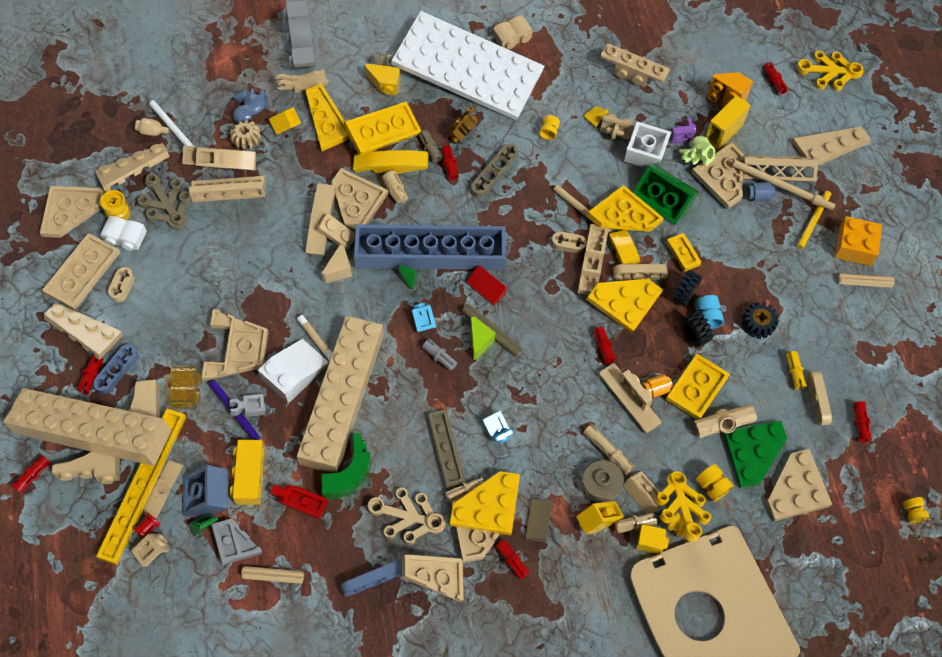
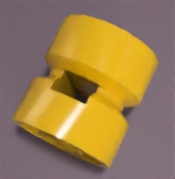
M111 190L102 195L100 203L107 219L109 216H115L128 220L130 209L121 192Z
M717 464L711 465L696 478V481L703 489L707 488V494L713 502L720 500L734 488L732 482L727 477H723V472Z

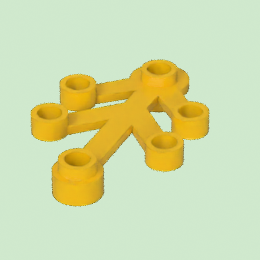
M822 51L815 52L814 61L822 62L826 66L812 65L807 59L800 60L797 65V71L801 75L808 74L809 72L828 73L823 78L817 80L815 86L819 90L825 89L827 83L838 74L845 75L841 79L834 81L832 87L836 91L842 90L844 84L851 78L858 79L863 75V66L860 63H849L839 52H833L830 59Z
M675 471L667 476L666 482L668 486L663 492H659L655 498L658 505L665 506L674 490L677 497L668 509L663 510L660 519L664 523H670L674 518L675 512L680 508L685 524V539L690 542L697 541L703 531L698 524L693 522L690 510L697 515L698 522L703 525H707L712 517L708 511L701 509L706 502V498L686 485V477L683 473ZM684 493L693 498L692 501L685 497Z

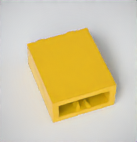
M737 95L710 121L705 137L708 138L709 143L716 151L743 126L751 105Z

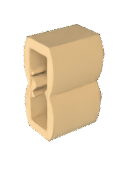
M521 15L512 18L508 22L496 25L493 28V36L499 46L512 49L516 44L528 42L532 38L533 30L524 16Z

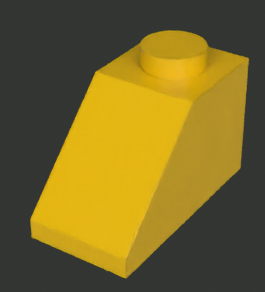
M366 63V77L380 93L397 95L401 79L400 68Z
M616 501L592 504L576 516L585 534L597 533L614 525L616 521L625 519Z

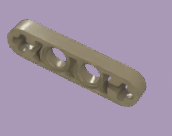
M506 144L471 185V193L474 197L483 198L514 163L518 157L516 145ZM503 162L505 166L499 168L495 163ZM493 174L494 178L488 180L485 178V175Z

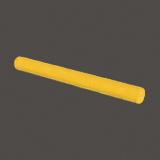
M825 191L823 199L828 201L831 192ZM820 205L816 207L797 244V248L804 249L825 207Z

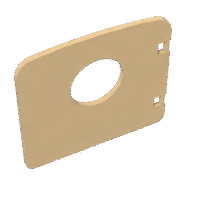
M728 526L709 535L702 536L697 541L684 543L653 557L641 560L632 568L630 581L647 625L663 657L799 656V645L737 527ZM719 537L721 543L712 546L709 540ZM662 559L664 565L654 568L652 562ZM690 592H702L717 601L724 617L722 630L717 637L708 641H696L687 637L679 629L675 620V607L683 595Z

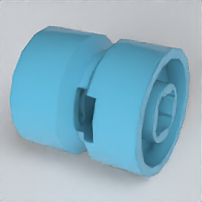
M706 295L694 302L696 311H699L700 314L704 315V318L708 319L707 323L711 325L710 329L718 328L724 324L722 311L718 310L721 308L718 296Z

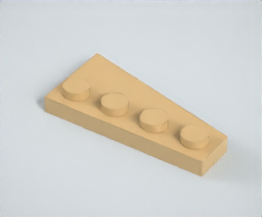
M861 126L793 138L792 144L802 157L817 158L818 165H821L869 144L871 138Z
M58 303L52 305L44 313V319L59 331L66 332L71 340L78 341L82 344V348L94 353L98 360L122 337V331Z

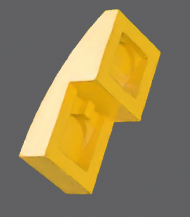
M627 230L609 234V240L614 246L616 257L621 264H636L640 262L637 249Z

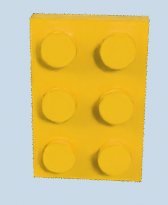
M696 354L668 394L666 400L699 420L730 376V373L701 355Z

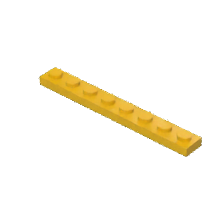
M166 409L162 418L172 431L155 466L140 463L96 556L98 559L118 565L134 531L133 527L137 525L186 420L185 414Z

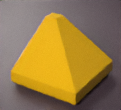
M595 106L583 117L596 128L602 123L604 115L609 114V111Z

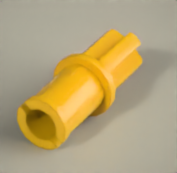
M788 352L786 354L790 368L788 372L792 375L794 389L799 390L800 386L801 389L807 387L803 375L804 367H801L798 352Z

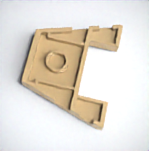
M213 309L210 323L211 328L230 329L224 363L204 362L202 380L208 381L255 370L264 365L269 334L268 329L248 321L238 320L232 315H225L220 313L219 310Z

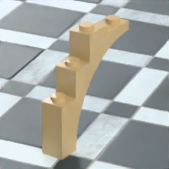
M156 380L136 381L134 398L129 411L160 418V387ZM90 452L70 462L53 465L52 473L61 481H69L76 477L89 479L94 476L99 483L112 484L113 481H120V458Z

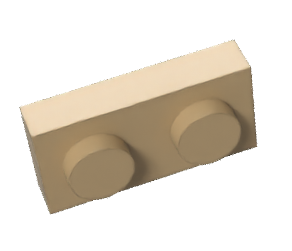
M328 213L323 216L316 230L338 246L340 244L344 245L345 251L349 249L355 239L353 231Z

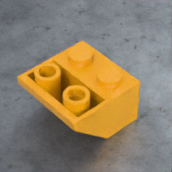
M739 72L714 74L706 98L721 108H724L736 95L746 101L754 81Z

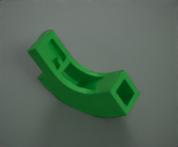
M361 433L353 434L354 457L351 464L341 472L322 474V494L324 498L332 500L348 496L356 491L366 480L371 467V454L367 452L366 440H362Z

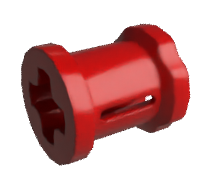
M146 513L144 520L138 526H134L133 530L144 538L161 524L152 515Z

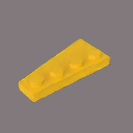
M322 83L306 89L321 151L349 140L350 137L344 127L345 120Z

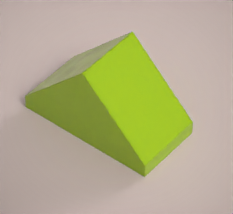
M471 317L473 360H477L493 344L496 334L476 317Z

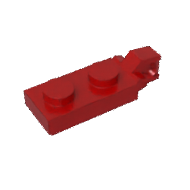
M291 484L290 486L285 485L284 488L273 485L270 491L272 496L279 498L278 502L283 506L319 520L328 504V499Z

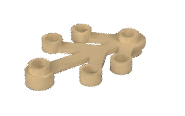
M403 487L396 490V498L403 503L407 511L386 506L383 500L377 497L372 498L368 502V510L374 516L386 514L404 519L393 526L385 527L384 536L390 540L396 537V533L415 523L423 524V526L413 532L407 531L404 534V542L408 545L414 544L417 538L428 532L433 534L441 533L446 526L445 518L439 513H434L425 493H418L415 497V502L423 508L426 516L417 513L408 497L407 489ZM399 492L406 493L404 497L398 496ZM424 497L425 501L419 502L418 498ZM375 505L380 506L378 511L373 510ZM432 522H439V526H432ZM388 530L394 531L392 535L386 534ZM408 535H412L414 538L413 540L408 541L406 537Z

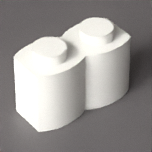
M109 216L100 235L104 242L132 251L139 250L147 231L141 223Z

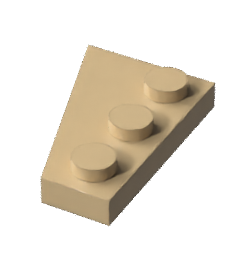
M406 554L402 556V578L455 601H464L463 559Z

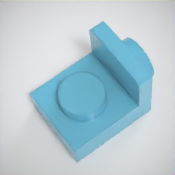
M425 302L413 305L414 309L410 310L413 315L416 331L420 332L435 328L436 324L431 305L425 306Z

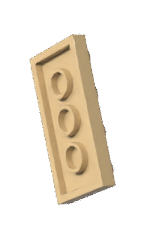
M88 233L42 289L43 293L76 310L120 254L119 249Z

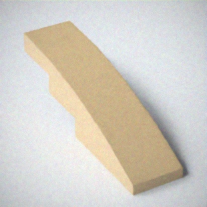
M317 183L308 231L306 254L325 256L328 238L316 230L325 214L328 213L331 216L333 214L336 185Z
M595 224L590 225L578 294L589 296L599 283L609 228H600Z

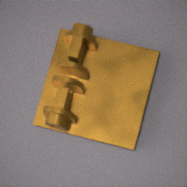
M479 104L474 108L470 106L447 130L449 134L445 139L449 136L453 144L460 143L467 136V133L471 132L477 125L478 119L470 114Z

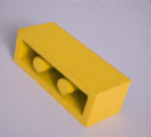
M238 440L237 447H234L233 456L236 459V466L232 467V478H235L234 486L230 488V497L233 498L236 505H261L265 452L262 440Z

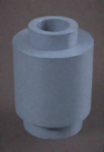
M770 182L752 183V185L747 186L748 200L766 201L771 200L775 196V187Z

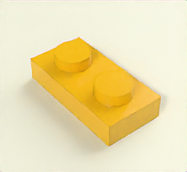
M684 233L667 239L666 243L683 272L701 265V260Z

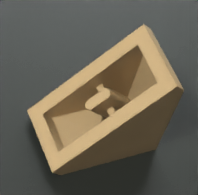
M340 244L322 271V279L326 284L352 277L351 267L342 244Z

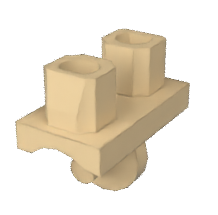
M613 114L604 115L600 132L612 135L611 139L614 140L616 137L630 140L635 123L627 118L624 120L618 119Z

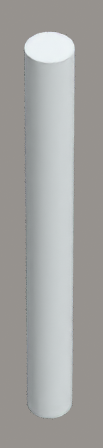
M152 100L149 106L184 146L194 147L160 106Z

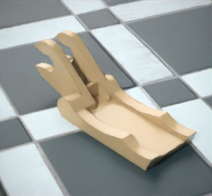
M324 69L299 76L279 74L275 77V80L283 78L276 81L277 85H283L278 87L279 90L294 89L295 93L306 91V89L322 83L323 86L329 83Z

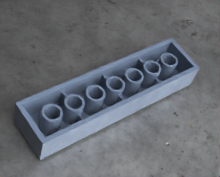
M356 224L355 267L398 269L399 265H403L411 269L475 270L480 265L485 270H505V226Z

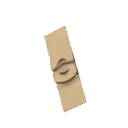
M168 460L142 513H149L155 518L158 517L183 465Z

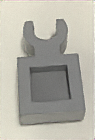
M263 394L243 396V401L238 399L229 400L230 407H237L231 409V416H237L241 412H245V417L265 415Z

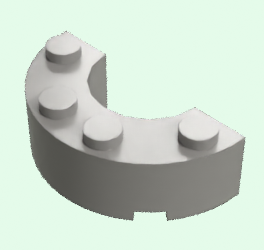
M307 0L286 2L287 9H283L285 20L288 19L290 33H287L288 43L292 44V48H289L290 66H294V68L315 66Z

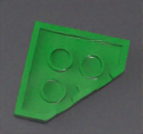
M782 421L736 428L731 433L723 432L740 489L758 486L762 482L787 440Z

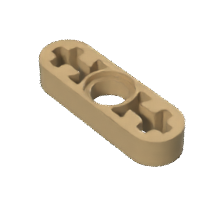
M620 264L613 268L614 279L663 280L668 277L667 266L664 264Z
M820 371L809 372L808 384L817 423L819 426L830 425L832 414L823 375Z

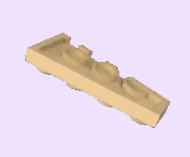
M163 143L155 144L149 149L135 152L127 158H120L112 164L103 165L95 170L106 193L111 190L110 186L116 183L120 185L126 182V177L130 175L136 176L141 173L144 167L150 168L170 156Z

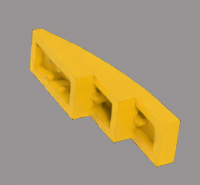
M388 150L369 152L360 156L354 154L353 170L356 173L373 170L375 174L395 171L397 174L428 169V152Z

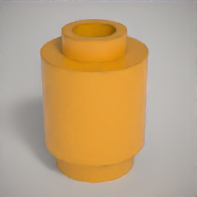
M665 374L647 379L645 383H642V387L649 390L652 398L670 393L673 387L670 377H666Z

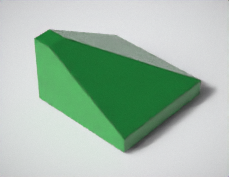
M399 265V277L409 289L413 290L417 281V271Z
M205 514L190 522L189 525L193 536H197L218 520L217 517Z

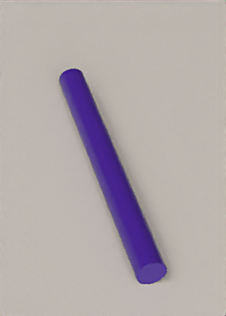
M215 380L209 383V386L230 412L231 409L237 408L236 406H229V400L231 399ZM242 413L234 416L252 440L261 439Z

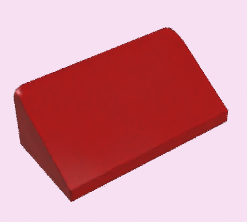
M480 265L466 281L471 288L493 306L507 292V287Z

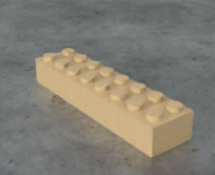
M350 316L345 317L297 454L299 465L328 473L339 472L384 337L382 324Z
M26 388L21 389L3 422L14 434L155 466L172 431L163 418Z

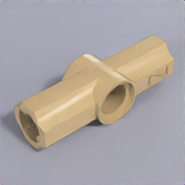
M748 404L732 410L720 409L715 415L694 421V426L698 437L702 438L719 432L731 433L738 426L755 422L757 416L753 405Z

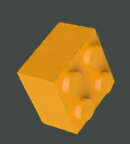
M845 216L839 227L835 258L872 266L879 255L882 224Z

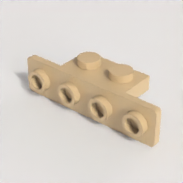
M606 44L601 53V58L616 64L613 75L643 87L646 86L648 78L664 83L670 72L668 67L611 44Z
M615 363L599 372V376L645 433L650 432L661 424V420L650 408L653 401L651 393L642 387L639 378L635 374H632L629 369L622 373Z

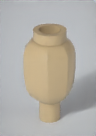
M142 118L141 120H136L135 131H139L142 135L158 136L160 134L168 135L169 133L168 127H163L158 121Z

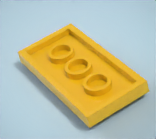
M407 102L366 114L344 123V127L359 156L419 136L421 133V129Z

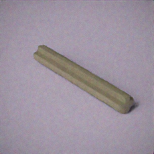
M466 304L463 307V314L469 319L476 317L496 333L495 340L515 357H519L522 354L523 348L474 307L470 304Z

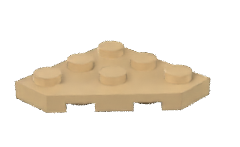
M733 143L715 153V158L707 166L702 162L692 170V174L727 209L741 201L743 195V171L733 167L735 160L743 163L744 153Z
M342 168L332 180V185H336L335 196L344 225L353 232H356V224H369L388 195L387 189Z
M50 186L40 235L42 237L61 238L102 209L100 199L105 193L104 189Z
M810 449L789 455L766 502L773 522L828 508L832 505Z
M456 527L463 563L484 559L500 534Z

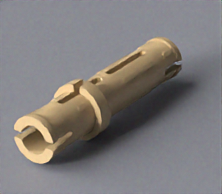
M592 424L585 429L583 434L609 458L610 462L616 464L625 475L633 470L635 466L625 458L623 452L614 447Z

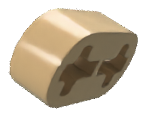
M556 232L552 237V246L556 250L580 254L586 249L587 240L581 235ZM577 242H580V247L576 246Z
M122 267L118 269L110 284L108 294L114 302H122L128 296L135 279L130 268ZM126 274H128L129 277H125L123 280L122 276H126ZM120 289L122 293L115 295L114 292H118Z

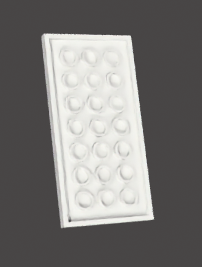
M420 11L391 62L393 66L516 121L544 69L542 64Z

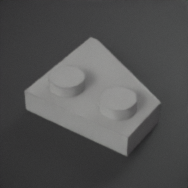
M233 519L211 525L222 565L262 554L261 548L257 547L250 540V537L239 528V525Z

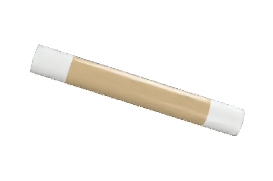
M300 315L297 321L330 361L333 354L306 318Z

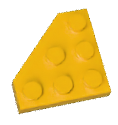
M624 185L587 214V217L600 228L645 232L654 230L664 219Z
M650 279L598 283L586 300L632 333L663 289Z
M500 471L453 503L450 526L511 535L520 474Z

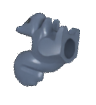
M245 89L233 96L236 99V103L244 104L238 106L233 111V118L236 122L244 123L246 119L248 121L252 116L268 109V96L265 95V89H261L259 95H256L254 89H251L250 92Z

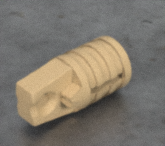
M389 171L384 174L382 181L389 194L397 203H405L408 197L397 173Z

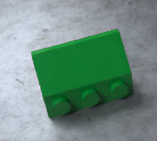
M651 164L647 167L633 191L637 197L659 215L675 225L690 209L700 193L657 164Z

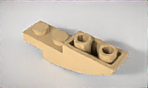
M183 146L182 164L255 170L256 152Z

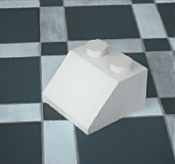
M637 122L624 162L641 167L661 162L671 132Z

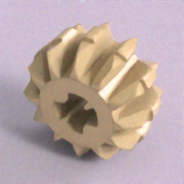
M246 119L244 123L239 121L238 125L233 124L230 136L231 142L235 144L237 149L242 147L245 151L248 147L252 150V145L258 146L261 135L259 127L255 126L254 122L249 123Z

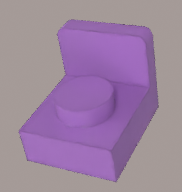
M691 117L686 119L685 126H678L672 129L670 136L671 144L690 142L694 134H696V125L692 123Z

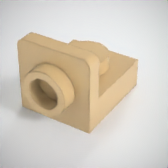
M148 534L131 551L141 566L147 567L160 553L168 552L170 547L167 545L166 538L161 534Z

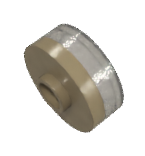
M600 460L591 463L585 469L583 474V490L590 500L595 503L615 501L620 497L623 491L624 476L616 464Z

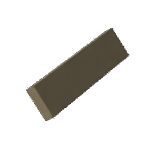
M447 409L427 413L446 489L461 486L462 483L466 484Z

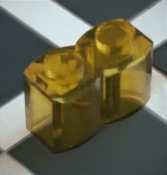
M197 367L172 368L169 399L172 409H195L197 403H200L201 393L198 391V385L202 384V373L198 371Z

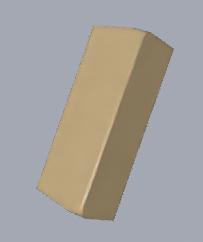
M642 471L631 476L624 483L623 487L646 514L655 513L662 507L655 501L660 491Z

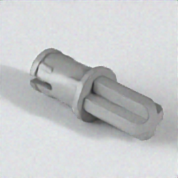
M428 339L423 344L422 348L432 355L435 361L441 362L449 370H453L456 367L457 362L445 353L446 350L444 348H440L431 339Z

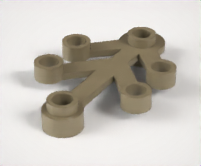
M155 174L147 175L145 178L147 188L154 190L160 201L150 200L146 195H141L138 198L140 207H151L146 211L147 218L150 221L168 222L176 230L183 229L187 224V217L184 213L188 203L191 202L189 192L184 191L180 193L181 203L178 210H175L174 204L179 191L183 188L182 181L178 178L171 181L172 190L168 198L161 188L159 177ZM156 209L166 210L169 215L157 213Z

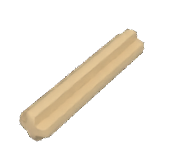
M840 273L838 283L891 288L894 285V277Z
M244 566L241 577L243 579L301 584L304 581V572Z

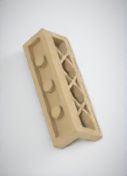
M744 155V164L756 165L762 172L769 165L775 166L778 171L773 177L780 180H817V158ZM787 166H793L796 170L792 176H786L782 171ZM805 167H813L812 177H804L801 171ZM743 171V179H760L753 175H747Z
M255 176L191 181L189 194L192 202L265 197V177Z

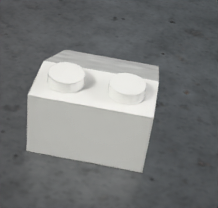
M301 339L272 356L258 369L261 380L289 403L330 362Z

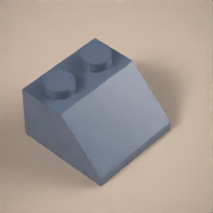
M206 465L183 477V516L217 514L228 509V469Z

